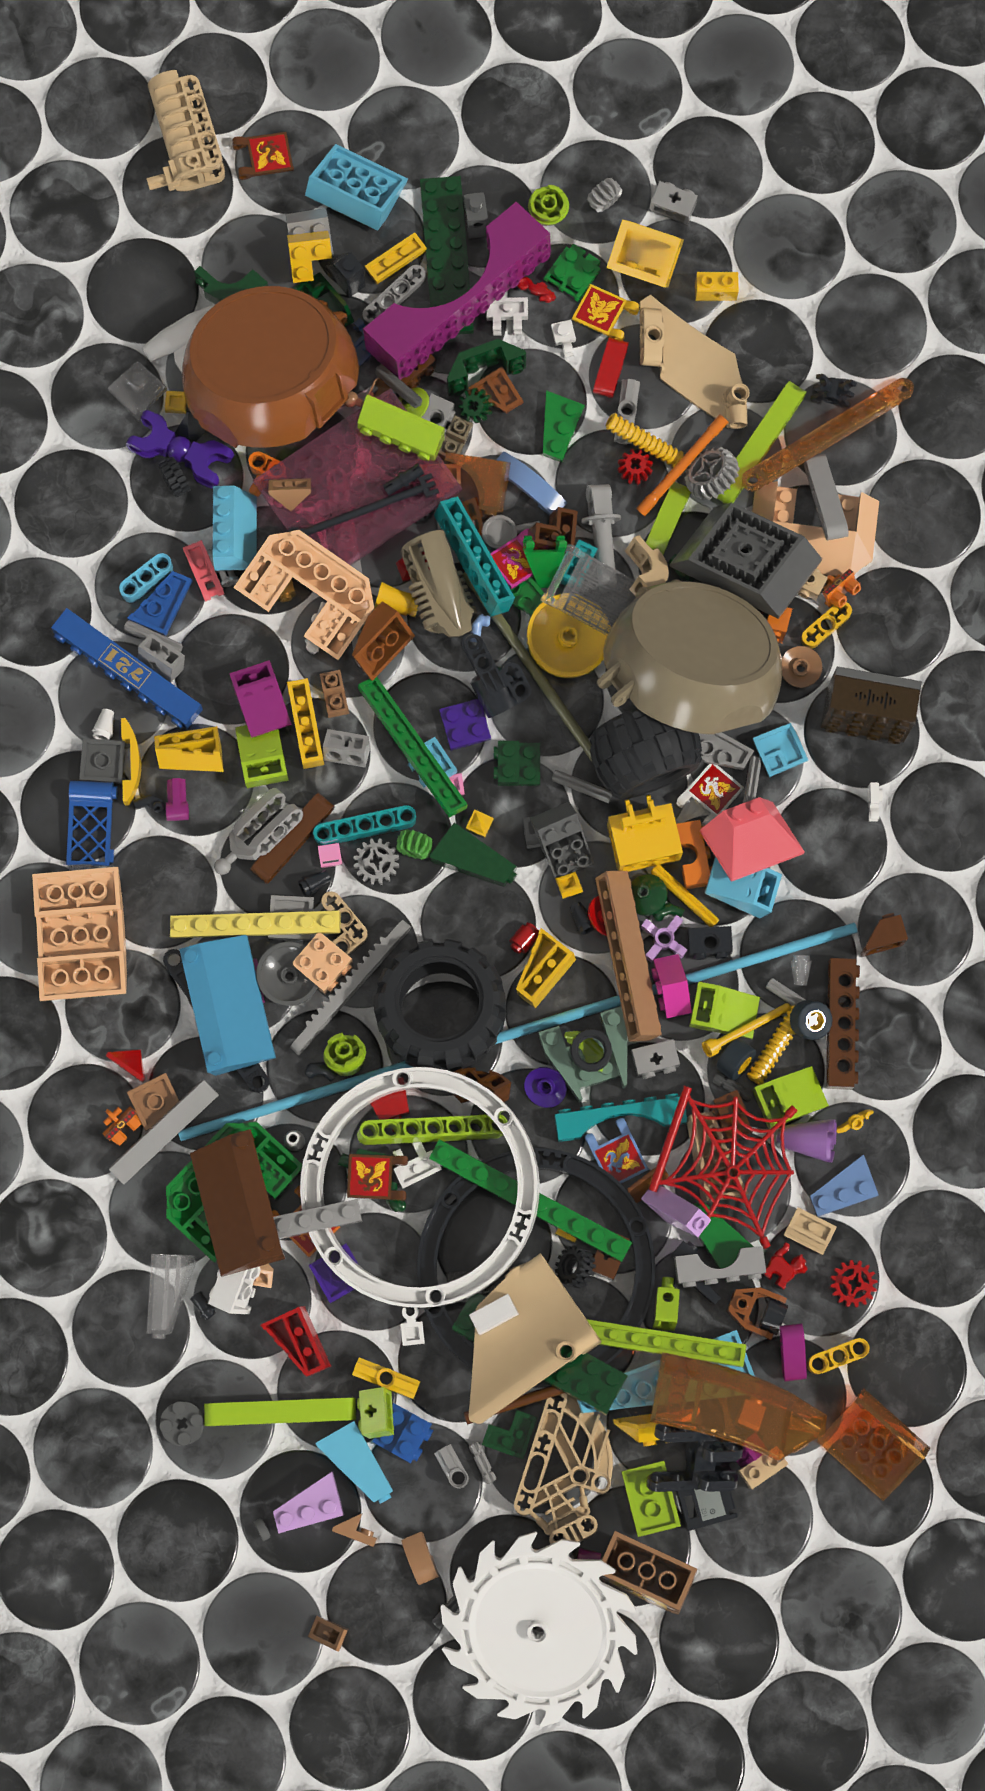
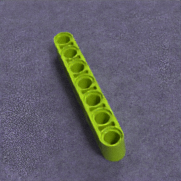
M791 381L785 385L736 459L740 470L737 472L739 476L735 478L736 483L731 484L730 489L724 491V495L719 494L718 500L725 504L735 502L803 401L807 391Z
M488 1115L368 1120L361 1124L357 1132V1138L364 1145L438 1142L439 1139L442 1141L500 1138L503 1133L501 1130H495L492 1127L494 1121ZM499 1115V1121L502 1124L507 1123V1119L503 1115ZM470 1124H477L480 1127V1131L472 1130ZM449 1125H456L459 1132H452L449 1129ZM434 1126L438 1132L435 1134L431 1133L427 1127ZM406 1127H413L416 1130V1134H409L406 1131ZM385 1128H391V1129H393L394 1132H395V1135H392V1136L387 1135V1134L385 1133L384 1129H385ZM370 1129L373 1132V1136H365L363 1130Z
M356 1398L204 1404V1426L356 1420Z

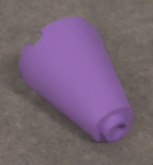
M828 1119L785 1125L784 1148L832 1163L835 1151L831 1150H833L834 1144H836L837 1136L836 1120ZM778 1129V1131H777V1142H779V1143H780V1146H781V1140H780L781 1130Z

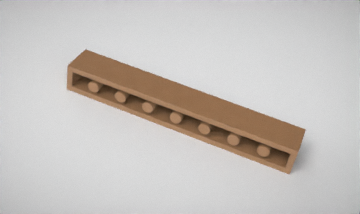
M606 871L596 877L595 880L628 1041H650L662 1035L648 971V962L644 952V943L639 928L640 924L633 899L631 881L628 871Z

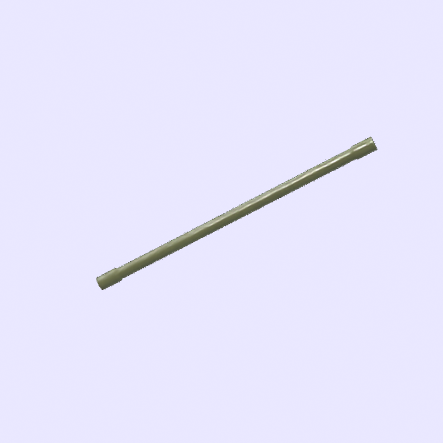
M464 572L462 578H465L466 584L482 603L466 572ZM503 615L492 616L491 618L592 762L590 740Z

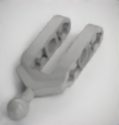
M272 788L267 791L235 823L234 830L229 834L230 850L232 852L226 858L216 860L214 864L216 873L220 875L229 873L231 864L237 858L256 860L260 856L269 853L302 820V810L295 804L287 805L247 846L244 841L250 838L285 803L286 797L279 789Z

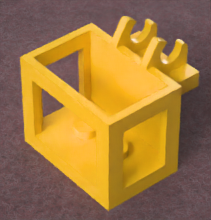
M649 794L646 795L648 808L633 811L630 800L626 799L627 813L608 817L607 829L617 871L631 872L654 867L657 864L663 865L681 860L683 850L671 803L655 807L653 799H651Z

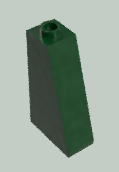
M455 822L429 856V860L435 864L505 887L507 883L511 884L517 876V873H515L516 865Z

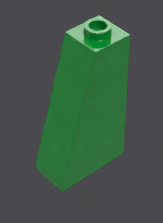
M698 1202L693 1204L707 1215L704 1208ZM717 1217L710 1218V1223L698 1237L718 1269L731 1266L735 1262L740 1249L754 1247L724 1219Z

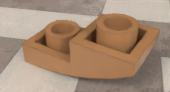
M340 670L320 674L328 718L349 714Z
M419 1532L402 1539L401 1542L417 1584L421 1585L439 1577L424 1534Z

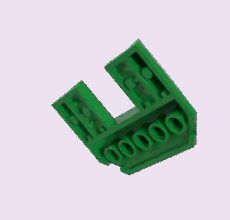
M258 1122L226 1123L205 1146L228 1135L251 1129L266 1190L276 1199L289 1184L294 1182L302 1171L303 1164ZM191 1160L166 1186V1217L215 1263L217 1259Z

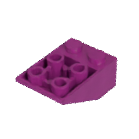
M270 660L229 673L251 738L292 725Z

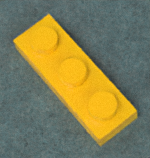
M414 232L365 265V270L377 285L425 253L427 248Z

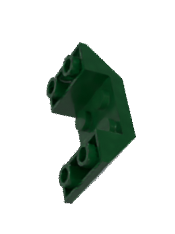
M496 339L460 352L447 377L448 396H459L468 390V374H473L479 368L485 366L493 367L499 361H501L507 375H517L523 372V369H526V351Z

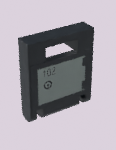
M698 1487L690 1491H676L686 1531L738 1517L737 1513L729 1515L728 1512L729 1510L736 1509L731 1491L706 1492ZM692 1495L697 1517L689 1518L684 1497Z

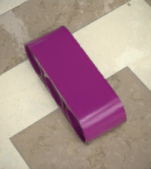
M802 1323L780 1326V1345L784 1382L807 1379Z

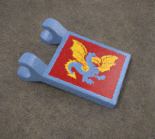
M620 1118L615 1121L621 1133L620 1136L598 1146L592 1133L587 1134L585 1140L598 1166L610 1173L620 1183H623L649 1169L631 1135L625 1119Z

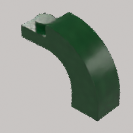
M201 266L194 271L195 281L204 289L205 298L214 304L237 292L268 286V282L253 269L242 280L232 284L217 281Z

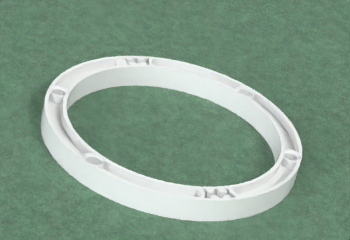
M412 1067L388 1071L371 1077L356 1085L332 1105L316 1127L308 1144L301 1171L300 1196L302 1211L325 1206L323 1195L324 1173L335 1140L346 1124L360 1110L381 1097L408 1089H436L459 1095L487 1113L497 1124L510 1146L517 1170L518 1191L515 1212L506 1235L492 1255L472 1272L457 1280L432 1287L419 1288L396 1285L372 1275L353 1261L344 1251L331 1228L309 1232L317 1251L326 1264L337 1276L360 1293L391 1305L426 1308L447 1305L471 1297L495 1282L508 1270L524 1248L532 1231L539 1203L540 1182L536 1156L530 1139L514 1112L498 1096L478 1082L461 1074L443 1069ZM403 1073L407 1074L408 1082L400 1085L398 1082L399 1076ZM502 1112H508L510 1119L507 1123L502 1124L499 1121V1115ZM321 1135L322 1137L329 1139L328 1142L319 1139V1136ZM321 1144V1147L324 1149L322 1152L319 1151L317 1153L315 1146ZM311 1156H314V1157H316V1158L321 1159V1161H317V1160H314V1159L310 1160V1159H311ZM519 1213L531 1215L530 1219L526 1218L524 1222L527 1229L520 1232L519 1236L523 1237L522 1241L515 1236H511L512 1232L516 1235L518 1234L519 1228L516 1225L523 1221L524 1217L519 1216ZM333 1251H338L340 1254V1260L336 1263H333L330 1259ZM435 1290H439L442 1294L441 1300L437 1303L431 1298V1294Z

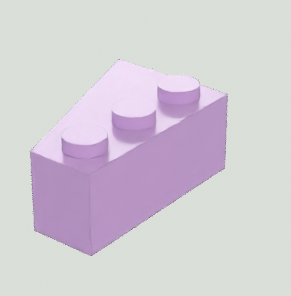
M333 1472L273 1511L278 1533L344 1515Z

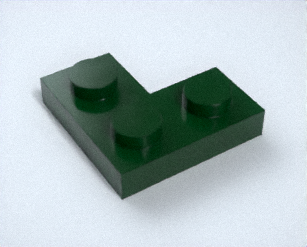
M516 1410L510 1431L489 1424L482 1445L524 1459L537 1417Z

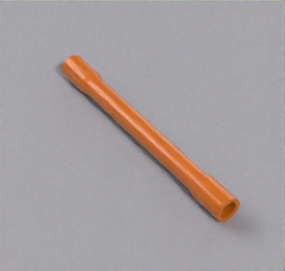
M719 414L704 434L637 506L636 509L643 516H646L670 486L710 441L729 423L722 415Z

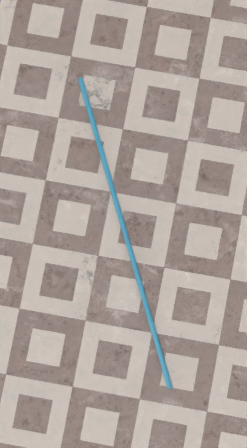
M851 923L686 974L688 985L855 934L858 933L855 923ZM653 984V995H657L656 985ZM617 995L501 1031L497 1036L496 1044L621 1006L620 997ZM403 1061L181 1130L178 1134L180 1140L184 1141L220 1130L226 1123L246 1122L352 1089L356 1085L379 1074L402 1068H412V1066Z

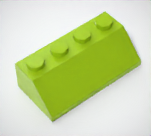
M368 394L366 395L357 422L358 429H360L362 434L370 437L374 435L387 445L395 444L403 452L410 453L411 451L418 454L417 457L424 461H435L444 441V427Z

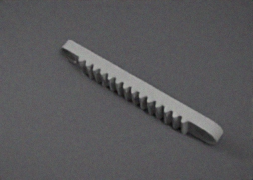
M402 920L386 938H379L381 944H374L375 951H368L369 957H363L364 963H357L358 970L352 969V976H346L347 982H340L341 989H334L336 995L328 996L330 1001L323 1002V1009L317 1008L318 1015H311L312 1022L306 1021L307 1027L290 1046L291 1050L300 1055L407 935L411 929L408 923Z

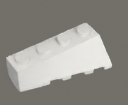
M260 1266L221 1277L218 1270V1278L215 1286L210 1291L208 1304L231 1314H250L249 1298L254 1297L256 1289L252 1286L254 1280L260 1275Z

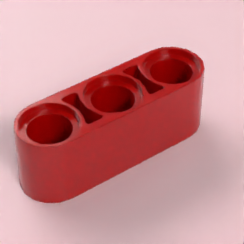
M611 337L608 338L593 393L609 398L614 397L629 342Z

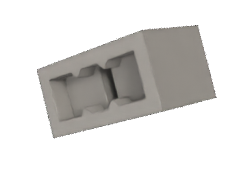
M327 729L323 744L324 761L366 767L370 752L369 736Z

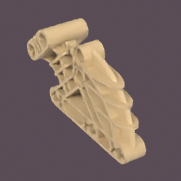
M566 1393L561 1394V1398L564 1401H559L557 1410H561L560 1413L554 1409H548L549 1406L551 1408L554 1407L555 1401L552 1397L546 1400L514 1501L515 1511L521 1516L531 1515L544 1530V1533L550 1536V1544L556 1542L554 1538H558L559 1535L563 1536L565 1540L581 1542L596 1534L598 1528L597 1520L589 1515L590 1508L588 1507V1500L584 1489L597 1494L608 1492L611 1487L613 1470L612 1449L608 1438L610 1430L607 1429V1432L605 1431L604 1426L599 1420L601 1414L597 1416L594 1412L582 1414L577 1399ZM564 1414L577 1423L571 1442L561 1424ZM579 1426L589 1439L582 1463L573 1448ZM544 1436H548V1441L551 1442L546 1444L543 1450L548 1452L547 1456L541 1452H534L535 1449L540 1451L541 1442L538 1440L539 1438L543 1439ZM555 1445L568 1473L541 1487ZM591 1447L594 1456V1469L585 1467ZM534 1457H541L544 1459V1466L538 1485L534 1490H528L524 1487L531 1461ZM576 1471L585 1472L586 1479L583 1482L574 1480L573 1476ZM603 1477L607 1480L606 1488H596L594 1483L597 1478ZM579 1487L581 1495L579 1497L580 1506L574 1508L571 1503L576 1501L575 1498L567 1500L563 1494ZM522 1491L529 1495H534L533 1499L530 1496L528 1497L527 1503L530 1505V1508H525L524 1511H521V1507L518 1505L519 1502L523 1503L525 1495H521ZM547 1502L550 1503L551 1509L546 1511L545 1515L547 1516L552 1513L553 1520L548 1523L533 1512L535 1508ZM586 1521H590L591 1526L594 1528L586 1532L582 1523L586 1524Z

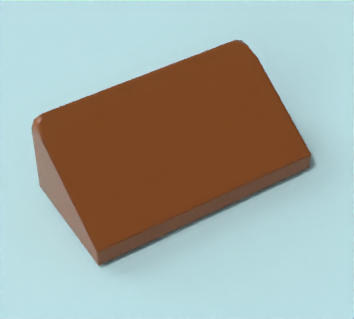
M656 1167L627 1188V1191L636 1203L642 1200L641 1198L649 1189ZM664 1169L661 1180L669 1177L666 1169Z

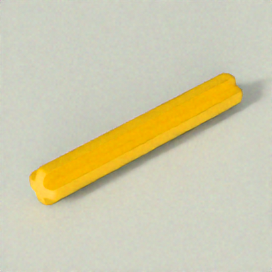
M657 864L651 870L652 875L659 877L666 887L709 927H714L718 923V917L662 866Z

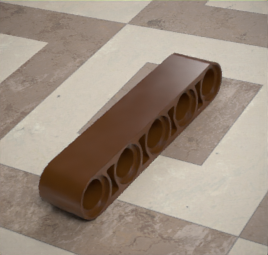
M317 793L302 809V820L269 853L260 856L250 870L268 884L311 837L314 828L327 819L335 806L320 793Z

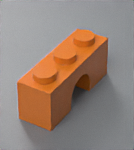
M700 820L677 823L682 848H690L696 854V860L693 863L682 865L681 871L684 887L686 889L707 886L712 869L708 865V859L711 858L709 846H705L704 837L700 833V829L705 825L701 826Z

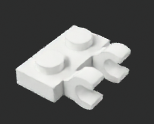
M528 297L501 298L490 304L487 310V321L493 320V336H501V320H513L514 335H522V320H528Z
M422 1142L412 1143L418 1155L417 1158L409 1161L406 1166H398L393 1169L402 1189L442 1170L439 1164L429 1159L433 1150L426 1153ZM401 1149L392 1152L394 1156H404Z

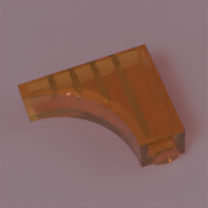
M446 452L445 461L462 467L475 482L479 494V509L485 510L484 514L494 516L497 515V512H503L511 462Z

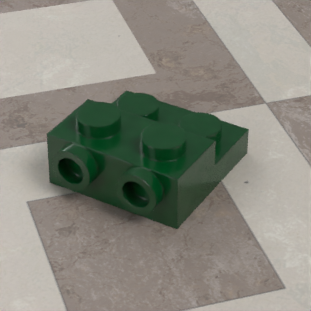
M498 741V746H494V759H498V767H494V779H498V786H540V743Z

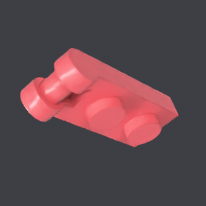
M200 540L183 547L205 602L211 600L210 597L225 594L203 541ZM213 582L215 587L207 590L205 585Z

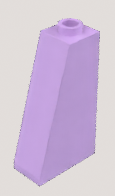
M659 1185L657 1192L647 1190L641 1198L665 1222L696 1237L700 1236L711 1221L698 1207Z

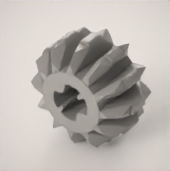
M606 178L592 189L588 194L587 200L593 209L597 212H603L621 197L622 189L612 178Z

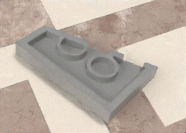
M722 732L716 734L699 733L702 752L700 753L702 757L701 762L744 770L754 750Z

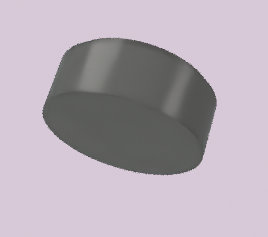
M262 1518L253 1522L264 1542L271 1535Z

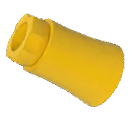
M381 582L374 609L383 601L398 611L399 614L404 616L408 614L415 617L419 605H415L414 601L418 598H413L412 593L399 590Z

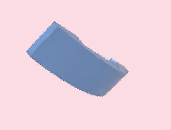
M503 452L490 466L502 478L510 480L537 502L538 507L549 516L557 507L564 508L567 505L564 498L553 487L510 454Z

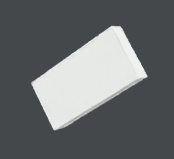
M507 1294L471 1313L469 1316L478 1334L482 1335L519 1315L511 1297Z

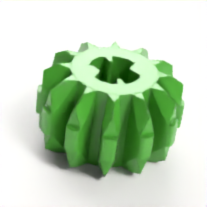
M407 829L400 832L396 841L397 851L401 852L402 855L415 859H425L431 853L433 842L432 838L428 837L427 834Z

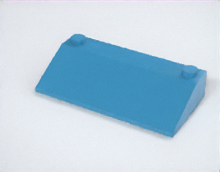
M247 935L198 943L179 949L207 1072L217 1076L276 1058Z

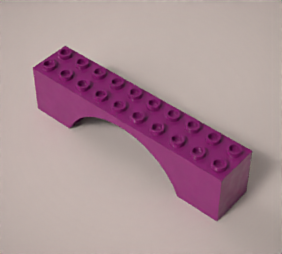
M517 202L486 226L487 249L490 254L489 260L481 278L467 293L452 302L430 308H410L393 303L363 328L366 350L400 380L403 377H408L418 364L425 363L430 354L439 351L445 342L450 338H455L464 326H469L476 316L488 310L490 304L495 300H500L506 291L516 287L524 276L530 275L537 265L546 262L550 257V232Z

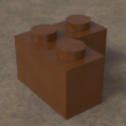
M557 507L550 514L549 525L536 522L528 530V536H532V540L535 543L533 550H556V537L565 536L567 548L564 558L571 554L575 546L578 511Z
M738 1090L716 1098L710 1104L728 1103L737 1096L738 1102L746 1110ZM733 1105L722 1108H710L709 1112L712 1111L714 1116L732 1114ZM738 1108L737 1115L745 1124L750 1126L746 1115ZM732 1117L717 1120L720 1128L732 1126ZM737 1120V1129L747 1136L753 1133V1131L743 1127ZM732 1130L721 1132L723 1139L732 1138ZM738 1134L736 1135V1140L743 1138Z

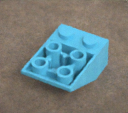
M715 857L705 894L760 919L772 912L782 874L766 868L731 882Z

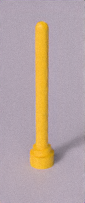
M785 1003L719 1039L709 1038L702 1042L704 1053L710 1058L719 1053L722 1046L790 1011V1004Z

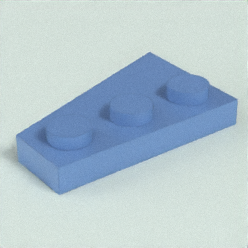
M862 1155L810 1196L817 1217L879 1196L865 1156Z

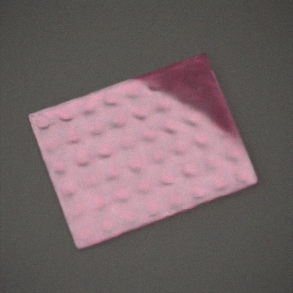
M391 388L377 397L379 400L407 411ZM362 408L253 480L259 492L288 531L292 527L299 529L309 527L388 497L382 484L398 476L397 473L400 471L403 473L416 463L420 465L425 473L424 475L432 473L433 478L426 481V483L435 481L436 486L429 490L438 489L439 494L426 499L424 493H420L309 535L310 538L350 566L436 509L440 501L450 499L462 491V487L439 455H437L435 461H424L417 457L418 454L411 451L410 453L403 452L395 444L387 445L374 435L370 437L362 434L357 425ZM311 478V493L292 511L269 495V480ZM418 478L409 483L410 486L407 488L404 486L391 495L420 485Z

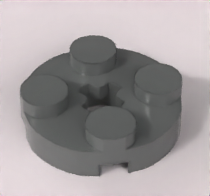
M176 1402L169 1405L162 1413L160 1419V1430L164 1438L177 1446H186L196 1442L204 1430V1418L201 1410L189 1402ZM186 1418L188 1427L179 1430L177 1428V1420Z

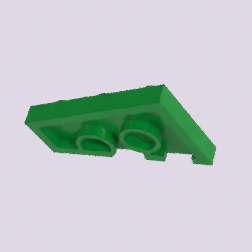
M546 390L543 456L562 463L583 413L584 404Z

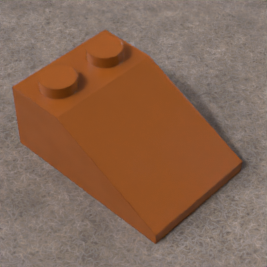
M382 601L367 617L352 656L369 679L373 681L415 635L399 612Z

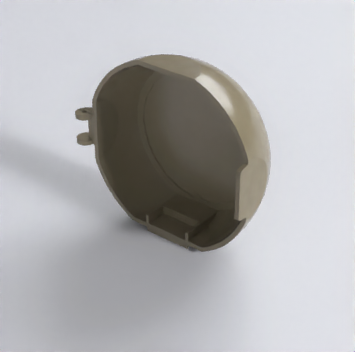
M675 579L671 582L639 588L636 598L620 613L608 633L603 650L604 664L608 671L597 681L601 689H606L612 684L618 692L611 698V703L615 707L623 705L630 698L640 711L661 723L684 731L716 734L761 722L771 713L780 692L782 658L772 627L765 617L747 601L729 591L712 585L682 582Z

